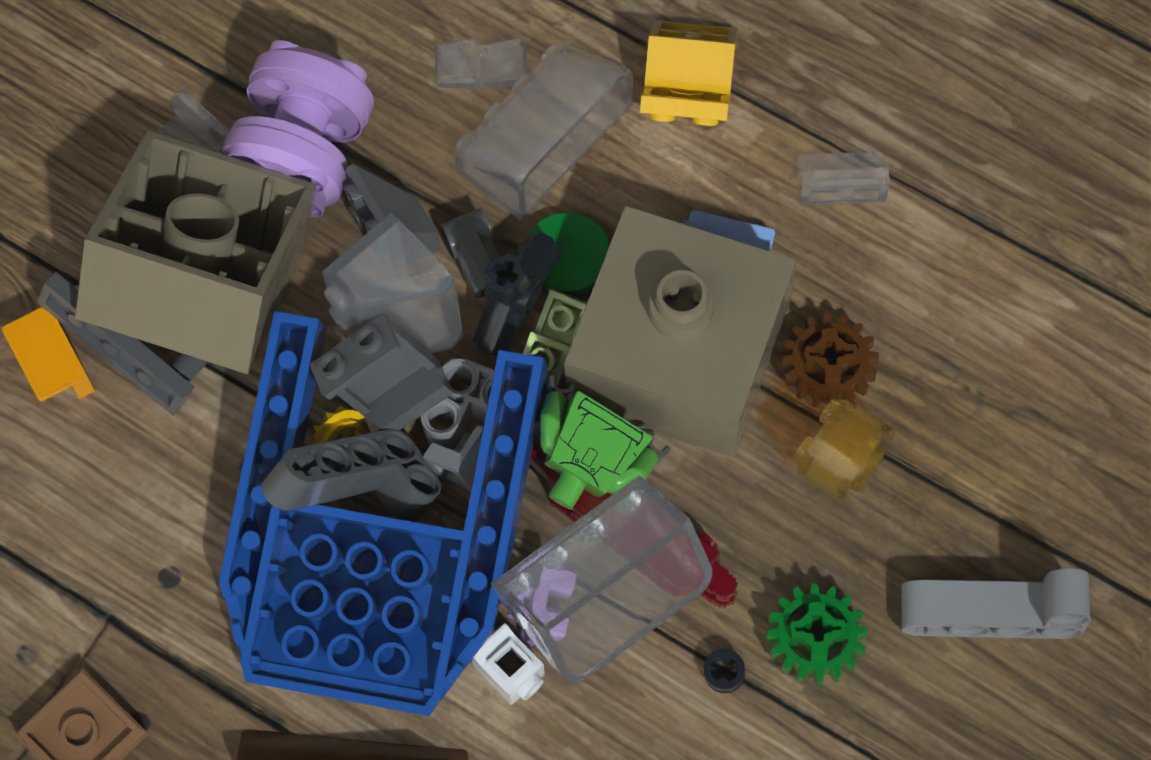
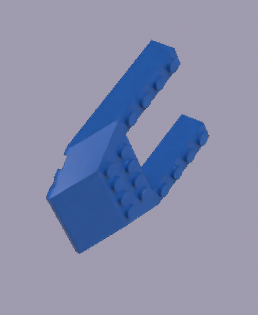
M274 311L219 578L222 596L226 601L232 624L230 626L234 641L238 646L245 682L430 716L494 629L514 547L548 368L542 357L498 350L464 531L321 505H312L295 510H281L267 501L262 493L261 485L286 451L304 446L316 387V380L309 364L322 356L327 328L317 318Z

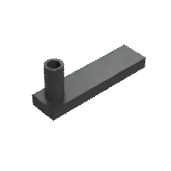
M55 272L44 283L37 303L174 416L185 404L194 388L189 382L208 362L180 353L168 365L136 338L75 319L78 290Z

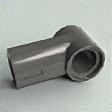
M478 208L440 223V230L448 251L454 260L458 259L476 299L485 298L484 293L489 279L484 271L491 258H499L493 245L495 241L488 220L482 209Z

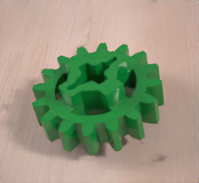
M812 583L808 595H804L798 587L793 588L792 602L783 597L778 600L777 607L782 614L771 612L769 615L768 623L776 629L767 631L766 642L777 643L771 649L770 657L772 660L783 657L784 662L781 672L785 675L792 669L797 670V682L800 684L805 681L807 675L814 676L816 686H821L824 675L828 674L837 683L841 680L842 667L850 672L855 670L857 663L852 656L863 657L866 646L858 641L866 639L868 628L856 626L862 620L864 613L862 610L852 612L849 610L852 602L850 595L844 597L841 601L836 599V587L834 586L828 589L826 595L820 594L817 583ZM806 609V615L800 621H791V625H787L796 613ZM825 609L837 615L840 620L833 618ZM811 628H819L820 635L824 636L823 641H814V636L810 633ZM842 645H846L837 657L827 661V656L833 648H842ZM798 649L808 658V661L799 657L793 650Z

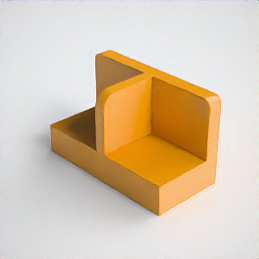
M43 307L2 327V332L39 401H45L70 387H73L79 399L95 391L58 320Z

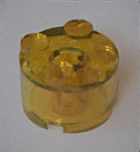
M834 398L826 406L819 419L823 426L814 439L810 436L804 439L797 449L794 459L799 462L798 474L846 505L851 501L847 495L848 490L851 488L858 493L866 484L886 453V450L879 446L883 437L886 436L892 440L895 429L852 400L846 399L841 403Z

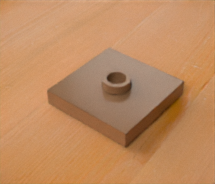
M82 668L25 722L14 735L38 760H123L148 733Z

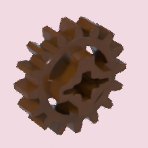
M829 312L824 313L822 323L818 324L811 316L807 317L806 330L804 331L802 328L794 326L791 333L793 341L785 340L783 353L787 356L782 357L781 369L789 371L786 374V385L798 384L796 397L800 400L807 394L813 396L812 407L817 408L822 399L828 400L831 410H835L837 400L841 398L848 406L853 405L854 392L865 396L869 388L867 381H875L877 369L873 366L878 363L879 352L869 351L873 348L875 339L873 336L861 337L863 324L861 323L854 325L852 328L848 327L847 315L844 314L840 317L838 323L832 322ZM819 338V341L814 346H807L810 342ZM825 357H831L835 365H829ZM854 375L850 380L841 384V380L845 376Z

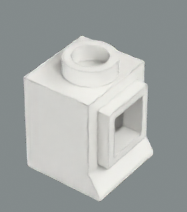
M505 623L486 640L472 659L473 667L510 705L520 697L524 701L529 699L544 682L541 679L545 675L544 664L521 642ZM512 650L524 665L509 677L496 662L508 651Z

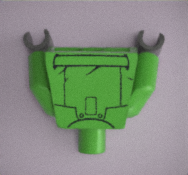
M551 375L542 394L544 403L540 413V447L547 454L544 464L559 473L560 477L549 493V497L561 506L572 510L584 490L596 497H600L607 492L618 495L644 482L656 464L670 452V447L666 445L661 451L657 450L652 444V438L655 436L653 432L647 434L580 391H577L570 397L575 384L570 382L566 390L559 389L554 384L556 375Z

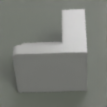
M477 425L472 434L464 433L454 450L431 443L423 456L424 460L428 462L441 480L471 491L484 427Z

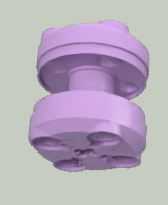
M273 41L269 51L257 57L249 76L247 88L249 101L263 116L243 117L235 121L231 130L226 135L220 154L316 184L310 217H322L326 207L335 204L339 200L347 179L346 167H348V162L342 152L330 142H348L358 138L363 128L367 125L374 107L373 95L365 82L367 78L366 72L363 68L350 61L336 59L325 53L303 48L288 41Z

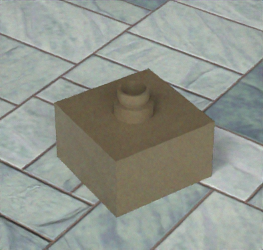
M147 130L85 237L75 319L248 375L271 327L274 311L278 312L301 264L317 185Z
M625 206L564 362L565 386L567 388L570 382L575 384L570 397L577 391H580L635 426L735 458L791 302L797 260Z

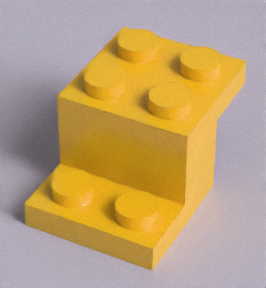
M654 20L648 39L645 83L641 95L640 113H649L650 119L662 122L674 121L675 116L692 118L694 124L703 126L718 125V120L727 121L738 28Z

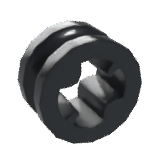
M718 649L712 652L705 660L703 667L705 680L714 691L723 694L732 693L738 690L744 683L746 676L744 661L735 651ZM721 661L725 666L731 662L734 663L737 668L733 669V675L736 677L730 682L724 677L718 681L714 679L712 674H716L717 671L716 667L713 666L717 662Z

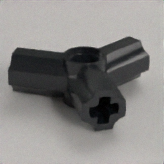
M542 232L536 235L528 234L514 255L506 253L502 257L491 258L484 271L489 279L484 293V297L488 301L472 340L479 350L490 355H498V350L511 352L524 317L533 309L540 295L543 282L560 260L562 250L557 247L554 239Z

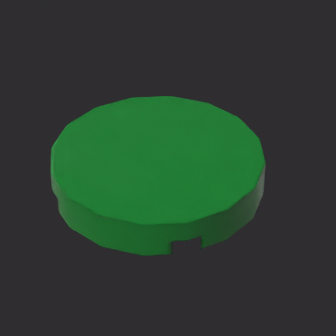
M571 212L553 214L538 222L529 234L545 233L552 237L557 247L562 250L560 260L543 282L541 290L548 294L551 289H555L572 297L582 296L591 291V287L595 285L609 249L608 238L600 225L587 216Z

